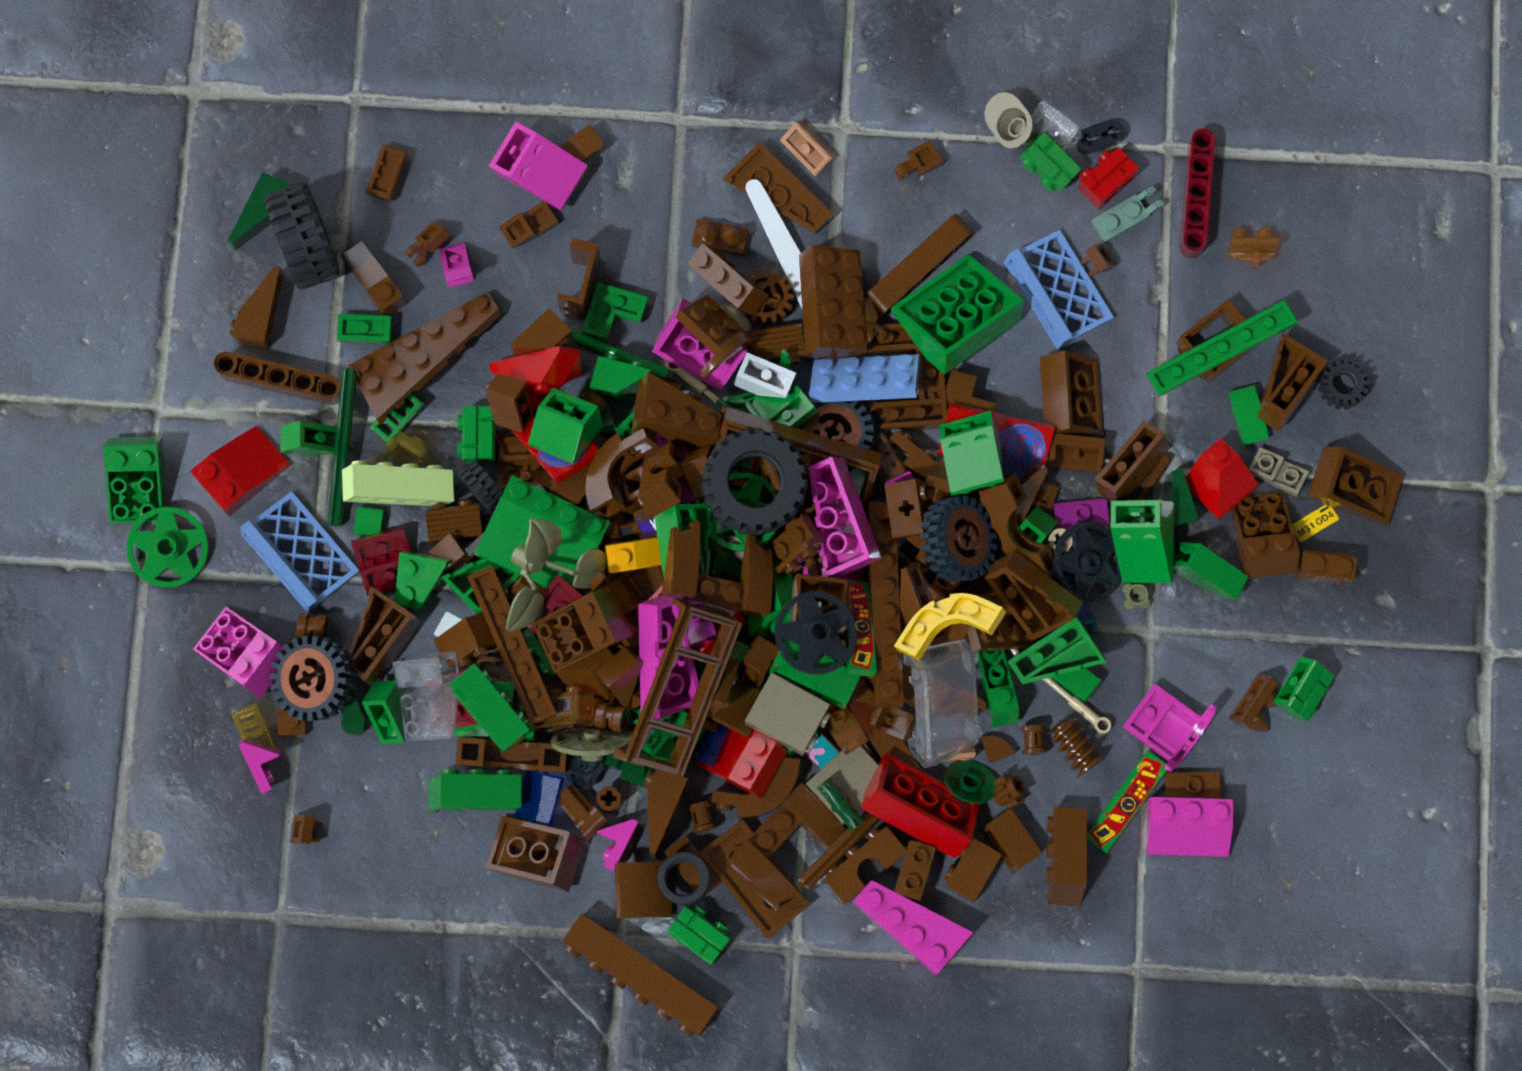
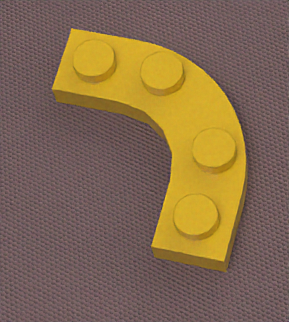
M965 593L950 594L949 598L938 602L933 600L921 608L910 620L894 647L898 651L919 661L934 637L947 626L963 623L992 635L1006 614V611L1003 607L976 595Z

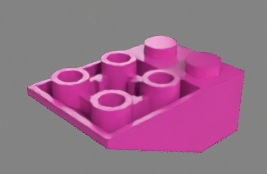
M518 122L514 123L489 164V167L500 178L561 211L589 167L540 134Z
M228 607L223 609L193 648L194 651L259 698L262 697L275 680L269 679L270 673H276V668L271 667L273 661H279V658L275 655L278 651H285L277 641Z

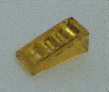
M257 703L231 713L241 740H250L263 735L265 739L255 743L264 746L268 745V747L276 749L260 706ZM255 714L256 718L242 723V718ZM259 724L260 729L246 733L245 729Z

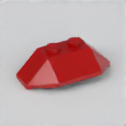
M556 346L489 363V369L494 376L501 373L502 375L506 374L507 377L511 376V378L525 381L529 397H532L534 392L549 393L551 388L563 386L582 375L580 350L563 346Z

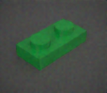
M338 314L336 340L337 342L389 344L391 343L392 317Z

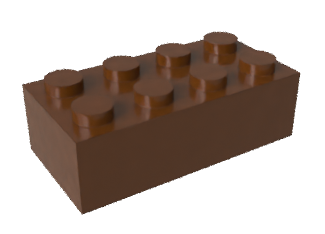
M812 245L799 255L805 356L833 359L857 358L867 351L860 250Z

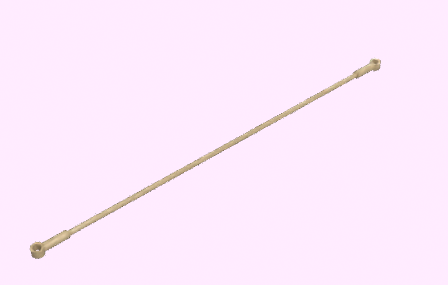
M666 361V367L671 370L670 373L679 375L700 394L703 393L716 404L715 401L719 400V398L707 389L708 386L680 367L676 369L670 368L669 364L671 362ZM897 549L899 559L906 558L909 566L914 564L912 560ZM1017 649L1008 650L1014 656L1020 653ZM1052 678L1042 679L1063 696L1072 708L1093 724L1098 734H1106L1111 729V722L1108 718L1100 717L1079 698L1069 694ZM1099 721L1106 722V730L1103 731L1098 728Z

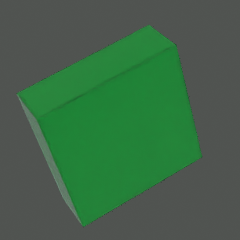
M357 507L353 534L369 536L382 532L384 510Z

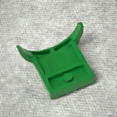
M783 349L778 365L790 370V356ZM794 380L786 398L759 396L751 392L740 396H725L723 398L729 406L748 408L752 415L798 428L818 412Z

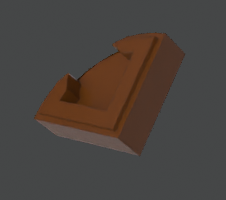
M983 736L979 738L989 764L1015 754L1012 747L999 737Z

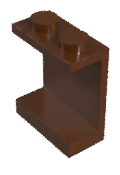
M572 238L570 245L572 262L587 266L579 298L558 293L557 301L563 316L570 319H578L579 317L586 318L601 258L597 243Z

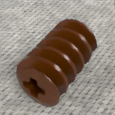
M1074 717L1066 719L1047 732L1046 735L1055 733L1051 742L1053 744L1061 742L1057 750L1059 753L1068 751L1064 760L1065 762L1074 760L1070 769H1080L1076 778H1079L1099 764L1098 762L1103 755L1101 753L1092 754L1096 745L1086 746L1090 737L1089 735L1079 736L1084 728L1082 726L1073 727L1077 721V718Z

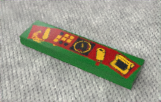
M849 580L848 609L854 618L857 636L854 650L847 660V673L874 677L877 667L869 582ZM848 622L844 633L846 648L848 647L850 636Z
M1147 750L1087 832V841L1106 854L1167 771L1164 768L1166 763Z

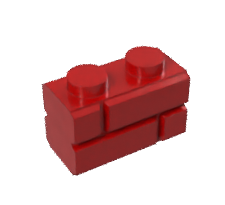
M1118 147L1113 152L1107 150L1098 159L1099 164L1094 169L1088 167L1079 176L1081 179L1078 185L1079 191L1097 209L1102 208L1131 182L1140 170Z

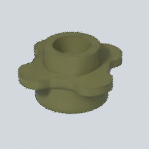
M1127 583L1123 586L1122 591L1125 593L1126 599L1124 607L1126 609L1132 610L1134 607L1147 609L1150 606V600L1148 599L1149 586L1146 583L1134 585ZM1134 594H1138L1139 598H1134Z

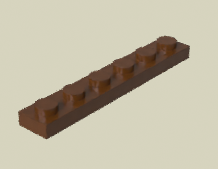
M493 566L468 575V580L531 726L557 716L520 629L514 631H507L505 629L510 605Z

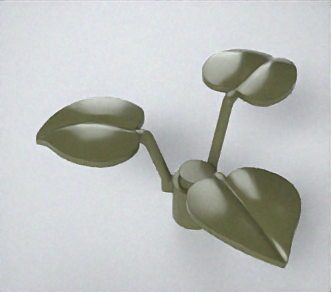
M529 519V533L526 543L515 548L511 561L522 569L520 574L527 579L531 588L523 587L515 596L505 629L507 631H514L527 627L537 620L542 611L544 598L542 594L537 593L538 587L529 575L530 573H538L543 568V565H547L567 574L575 575L573 587L578 591L591 590L589 587L591 580L599 572L605 574L607 558L604 552L597 548L585 551L577 562V570L548 561V554L554 553L560 545L561 530L550 521Z

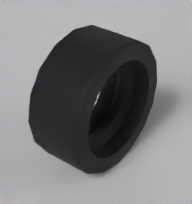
M685 851L674 853L666 858L660 866L658 873L659 888L672 903L683 906L694 904L702 899L709 889V869L704 860L694 853ZM682 862L694 865L698 869L701 878L697 889L686 895L677 894L668 884L669 871L673 866Z

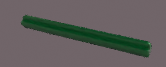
M343 368L327 520L328 525L336 527L343 525L345 502H343L342 470L348 467L357 381V370L353 368Z

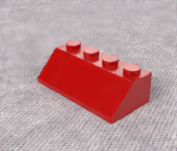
M887 752L883 755L865 790L861 809L935 847L954 859L972 841L979 804L967 803L955 797L948 790L945 783Z

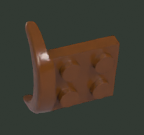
M708 295L681 309L676 315V318L714 354L700 371L702 378L708 377L732 355L743 348L748 349L752 343V338L739 326L738 322L730 317L720 307L719 303Z
M639 569L615 572L607 576L603 572H599L589 583L590 589L593 592L610 586L633 636L639 634L638 604L649 599L632 576Z

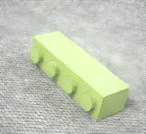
M353 461L350 466L342 470L343 502L432 506L440 503L448 505L454 502L453 470L443 469L441 465L418 468V464H403L402 467H395L391 462L368 465L367 461Z

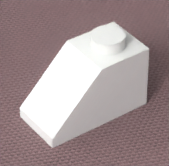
M747 352L734 385L759 396L786 398L796 373Z

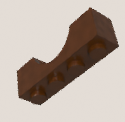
M1017 474L1004 476V482L998 483L995 486L983 487L979 491L980 501L988 511L991 525L998 533L1004 553L1008 555L1016 551L1051 578L1055 571L1053 565L1054 556L1049 545L1031 540L1022 532L1017 522V509L1027 497Z
M458 737L455 765L566 773L568 754L553 749L551 744L520 742L505 755L493 740Z

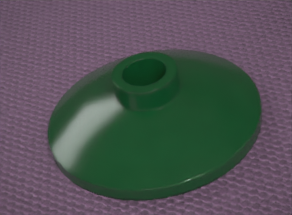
M959 760L947 767L944 774L946 787L958 799L971 804H983L990 801L996 794L993 792L997 787L994 784L996 779L992 772L982 764L971 760Z

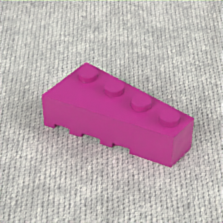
M832 456L810 466L809 475L812 498L817 517H815L816 528L819 529V534L824 540L819 546V553L822 556L824 568L822 569V576L839 578L882 559L845 459Z
M658 596L638 604L639 658L643 662L640 669L641 711L681 610L672 603L673 598ZM686 633L682 646L691 649L688 634ZM682 655L677 656L656 710L655 719L660 720L690 708L699 685L692 658Z
M872 880L853 901V904L935 976L973 933Z

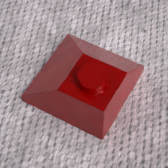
M1221 438L1201 454L1185 478L1190 493L1218 520L1258 487L1257 481L1241 457Z

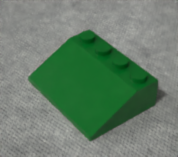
M967 254L891 307V311L924 357L945 375L1019 322L1022 315L1023 299L972 256Z
M512 475L474 555L521 577L520 572L522 569L512 563V553L519 545H525L529 533V519H544L557 525L562 534L558 549L554 553L548 554L547 560L566 568L577 570L576 566L580 556L589 549H598L610 522ZM543 565V568L538 573L529 574L534 582L546 589L558 575H561L572 586L575 575L567 574L547 565Z

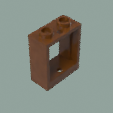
M1227 299L1179 336L1176 342L1177 350L1181 355L1194 348L1189 341L1220 317L1229 328L1238 325L1246 319L1232 302ZM1257 346L1219 365L1214 370L1200 375L1199 378L1202 380L1206 379L1208 383H1211Z

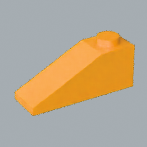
M657 537L605 545L609 573L662 565Z

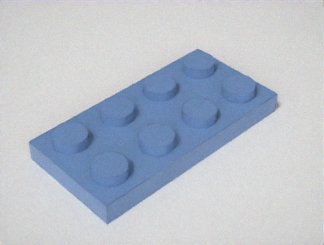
M919 354L814 360L809 391L810 402L917 398L920 369Z

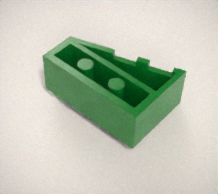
M445 769L443 774L428 780V812H437V810H454V812H463V810L515 811L521 808V775H513L512 770H497L496 775L486 774V770L480 769L470 770V774H459L458 769Z

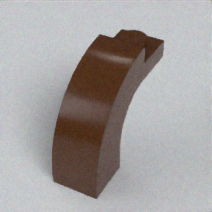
M643 428L632 433L627 438L617 433L599 449L590 464L586 477L585 491L590 511L603 519H607L626 508L621 492L623 476L635 461L660 447L657 438Z
M784 757L761 799L752 794L740 795L713 791L711 804L716 805V809L732 812L733 807L738 808L737 819H754L773 812L792 793L798 777L800 759Z

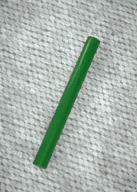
M577 331L572 332L573 340L578 344L605 355L616 356L622 362L631 364L633 361L643 363L647 366V369H650L651 374L667 380L671 370Z

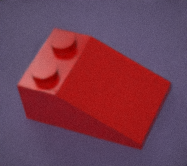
M254 426L208 455L190 472L230 517L291 465L257 426Z
M718 723L716 732H711L694 765L761 799L788 751L777 741L755 730H752L748 737H744Z

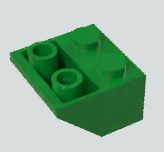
M606 355L605 358L598 356L590 389L600 395L606 403L620 405L637 395L638 383L647 372L651 373V371L647 369L645 364L633 361L631 364L621 362L620 358L613 355Z
M552 388L538 406L528 440L529 446L574 465L603 427L598 406Z

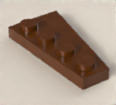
M761 142L723 178L725 182L746 194L747 182L758 180L778 213L814 234L834 216Z

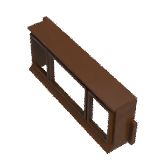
M722 406L717 444L725 439L728 429L736 432L747 428L748 430L764 428V431L770 433L775 431L779 433L781 438L790 440L793 443V448L796 450L816 454L826 459L832 456L844 458L847 465L869 471V478L861 500L864 512L867 510L868 502H873L878 483L874 481L880 466L882 453ZM753 457L749 473L757 475L761 457ZM732 469L731 472H730V475H731V474H734V473H744V472H741V471H737V470ZM735 480L730 482V484L743 487L748 480Z
M673 598L672 603L681 610L628 748L616 746L613 757L683 777L742 623L733 617L735 611L705 601L703 606ZM693 616L722 624L711 654L682 646ZM678 655L707 663L683 726L654 718ZM650 727L679 735L669 761L640 753Z

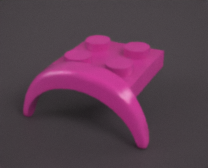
M1154 683L1122 728L1168 762L1164 768L1172 772L1200 738L1212 720L1217 708L1210 704L1200 717Z

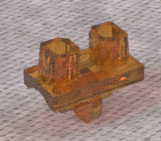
M1235 228L1229 244L1228 259L1250 261L1251 269H1258L1259 261H1268V259L1276 258L1279 236L1274 237L1271 228H1261L1257 230L1256 237H1248L1247 230Z

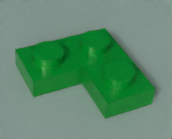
M597 282L582 334L608 341L615 317L641 324L648 297Z

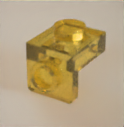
M401 431L397 437L392 436L385 446V449H387L385 454L391 461L394 460L401 449L422 463L429 456L425 448L427 444L416 436H413L411 439Z

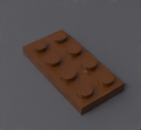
M998 595L978 596L1003 607L1006 614L992 635L965 624L972 652L1025 649L1038 641V639L1031 640Z
M741 819L699 852V854L768 940L808 908L810 904L804 896V899L797 904L791 898L780 902V910L775 911L726 865L731 856L754 834L743 819ZM770 856L768 860L784 875V877L801 894V892L797 889V887L786 875V873L782 870V868L778 865V863L774 860V858Z

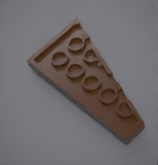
M489 292L478 296L348 365L349 368L357 370L356 382L380 425L387 419L386 415L393 408L398 409L405 403L404 398L412 391H418L448 364L447 359L455 352L459 354L466 348L464 344L473 336H479L501 316Z

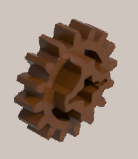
M765 268L763 274H760L759 270L755 269L754 277L746 274L745 276L755 283L766 281L758 286L770 294V298H766L754 316H752V323L755 324L760 319L763 326H766L767 320H771L775 325L776 317L778 316L784 320L786 318L784 310H792V305L788 302L794 301V295L788 294L793 291V286L785 285L788 277L784 276L780 279L778 277V270L773 274H769V268ZM776 286H778L783 293V298L781 297V295L777 294ZM770 309H775L772 312H765Z

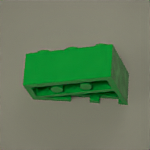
M676 504L654 517L663 576L665 573L670 529L677 527L679 532L690 529L689 523L694 521L700 522L698 574L709 576L711 552L707 550L708 539L713 534V527H710L712 511L706 504Z
M481 559L465 565L464 568L451 574L448 573L441 578L467 607L477 615L483 612L468 580V575L493 566L505 596L509 588L520 576L485 559Z
M1077 615L1075 619L1056 628L1010 658L1008 663L1021 683L1026 684L1107 663V659Z
M784 640L783 643L787 652L797 662L798 644ZM778 652L771 669V673L844 710L861 676L848 674L847 664H843L838 669L826 674H806L790 666L781 656L780 652ZM821 654L812 668H825L836 663V661Z
M474 663L449 684L451 692L506 755L530 734L528 728L530 722L521 712L517 714L510 707L513 703L503 691L499 693L493 686L495 682L485 670L481 672Z

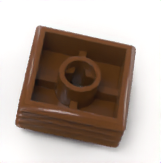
M797 573L793 581L792 598L805 592L819 591L835 596L848 608L850 581L848 579ZM814 598L816 602H821L823 608H820L822 613L838 609L836 605L827 600ZM799 602L791 608L790 622L799 620ZM847 622L838 631L837 636L844 635L847 629Z

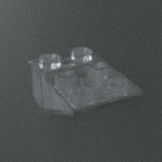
M456 652L409 655L393 661L405 741L454 738L458 699L452 694L449 684L459 677Z

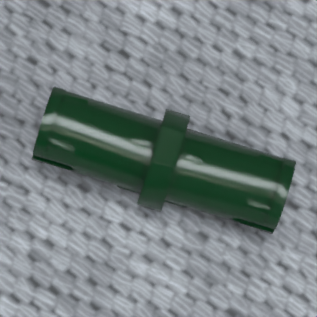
M831 777L824 781L825 785L820 784L817 790L821 792L832 806L830 809L833 813L836 812L848 826L849 830L852 831L864 819L849 802V797L844 796Z

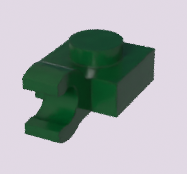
M611 754L607 755L604 765L621 771L620 780L645 788L646 778L650 770H652V767L616 759Z

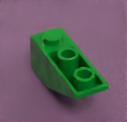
M1004 650L976 652L992 728L1018 723L1019 705Z

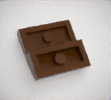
M516 436L498 437L499 488L502 493L512 475L534 486L540 484L546 492H549L547 486L552 478Z
M663 862L615 863L617 918L672 917V902L664 896L658 883V873ZM669 871L668 884L671 887V872Z

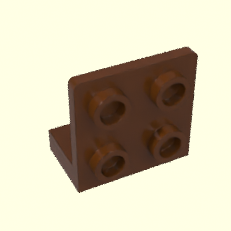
M730 656L707 717L744 737H748L752 732V728L745 725V719L761 691L738 679L739 673L736 671L739 660Z

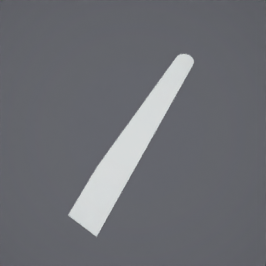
M750 180L746 184V192L802 308L799 255L801 252L762 184L758 180Z

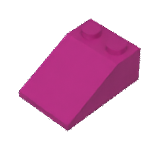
M682 298L658 334L652 352L721 391L746 355L748 349H741L722 363L708 377L702 378L700 371L714 354L676 318L681 309L692 304Z

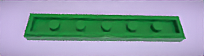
M1283 300L1146 373V377L1159 398L1297 325L1298 321L1286 300Z

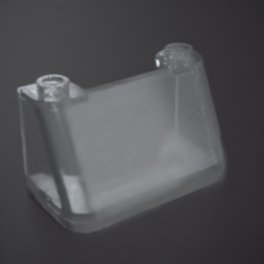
M965 639L929 646L919 661L903 653L904 665H911L912 676L909 677V682L914 686L917 730L912 731V738L908 739V750L924 768L934 767L978 744L979 738L982 737L981 727L978 723L976 664L979 661L978 653L972 652L970 644Z

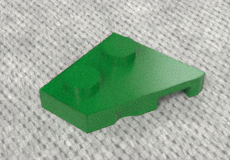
M405 550L399 552L395 603L415 609L423 608L430 598L431 591L440 582L439 578L451 564V560Z

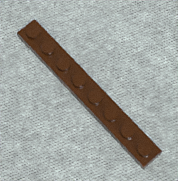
M869 501L867 504V520L882 559L869 564L870 600L877 672L873 677L874 707L902 708L904 705L902 652L894 647L901 636L897 539L892 538L887 502Z

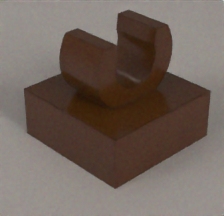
M1095 244L1087 249L1086 252L1089 256L1084 257L1081 261L1082 265H1086L1090 261L1094 263V269L1088 273L1090 276L1098 275L1100 272H1109L1117 266L1103 244Z
M294 816L290 843L303 845L320 842L321 838L314 837L312 831L314 827H323V823L314 822L315 817Z

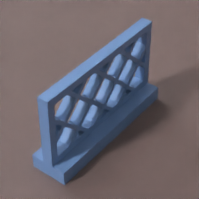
M1060 229L1020 250L1018 248L1010 252L1005 259V266L1057 350L1114 318ZM1055 239L1058 241L1062 248L1060 255L1046 251L1049 242ZM1029 252L1041 255L1039 266L1030 264L1024 255ZM1045 256L1059 260L1056 271L1042 267ZM1062 262L1073 265L1075 269L1074 277L1060 273ZM1041 273L1055 277L1052 288L1042 285L1039 280ZM1058 278L1072 282L1070 293L1056 289ZM1076 284L1087 288L1089 291L1087 299L1074 295ZM1054 295L1068 299L1066 310L1057 308L1054 305ZM1072 300L1086 304L1083 315L1070 312ZM1089 307L1099 308L1104 317L1099 320L1087 317ZM1068 317L1082 321L1080 330L1074 333L1070 331L1067 326Z
M292 491L251 522L248 520L240 526L243 538L306 612H313L317 609L318 604L359 574L358 568ZM290 501L298 509L297 517L281 516L282 507ZM300 512L305 518H300ZM266 519L277 520L276 533L263 532L258 525ZM280 521L296 522L295 535L279 534ZM299 523L311 524L314 527V537L298 536ZM317 532L322 538H317ZM269 538H275L274 544ZM278 539L294 540L293 552H280L277 548ZM297 541L313 542L312 555L296 554ZM316 543L328 544L332 548L331 557L315 556ZM334 552L338 555L339 558H334ZM286 558H292L291 564ZM295 559L311 560L310 573L297 572L294 568ZM314 561L330 562L329 575L313 574ZM333 563L345 564L350 572L343 577L332 576ZM303 578H309L308 584ZM312 579L328 580L327 589L320 595H317L311 588Z

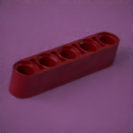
M1200 128L1192 134L1187 148L1180 251L1185 257L1190 259L1196 258L1202 253L1206 246L1208 235L1215 137L1209 129ZM1201 139L1206 142L1207 147H1199L1195 141ZM1193 165H1202L1205 172H1197ZM1191 190H1200L1203 193V197H1195ZM1189 215H1198L1201 218V222L1195 223L1191 221ZM1187 240H1196L1199 243V247H1190Z

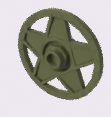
M595 726L576 727L554 734L551 738V746L553 749L565 754L582 756L584 761H600L603 759V755L614 754L616 746L627 749L632 734L627 731L623 734L616 733L612 729L599 730Z

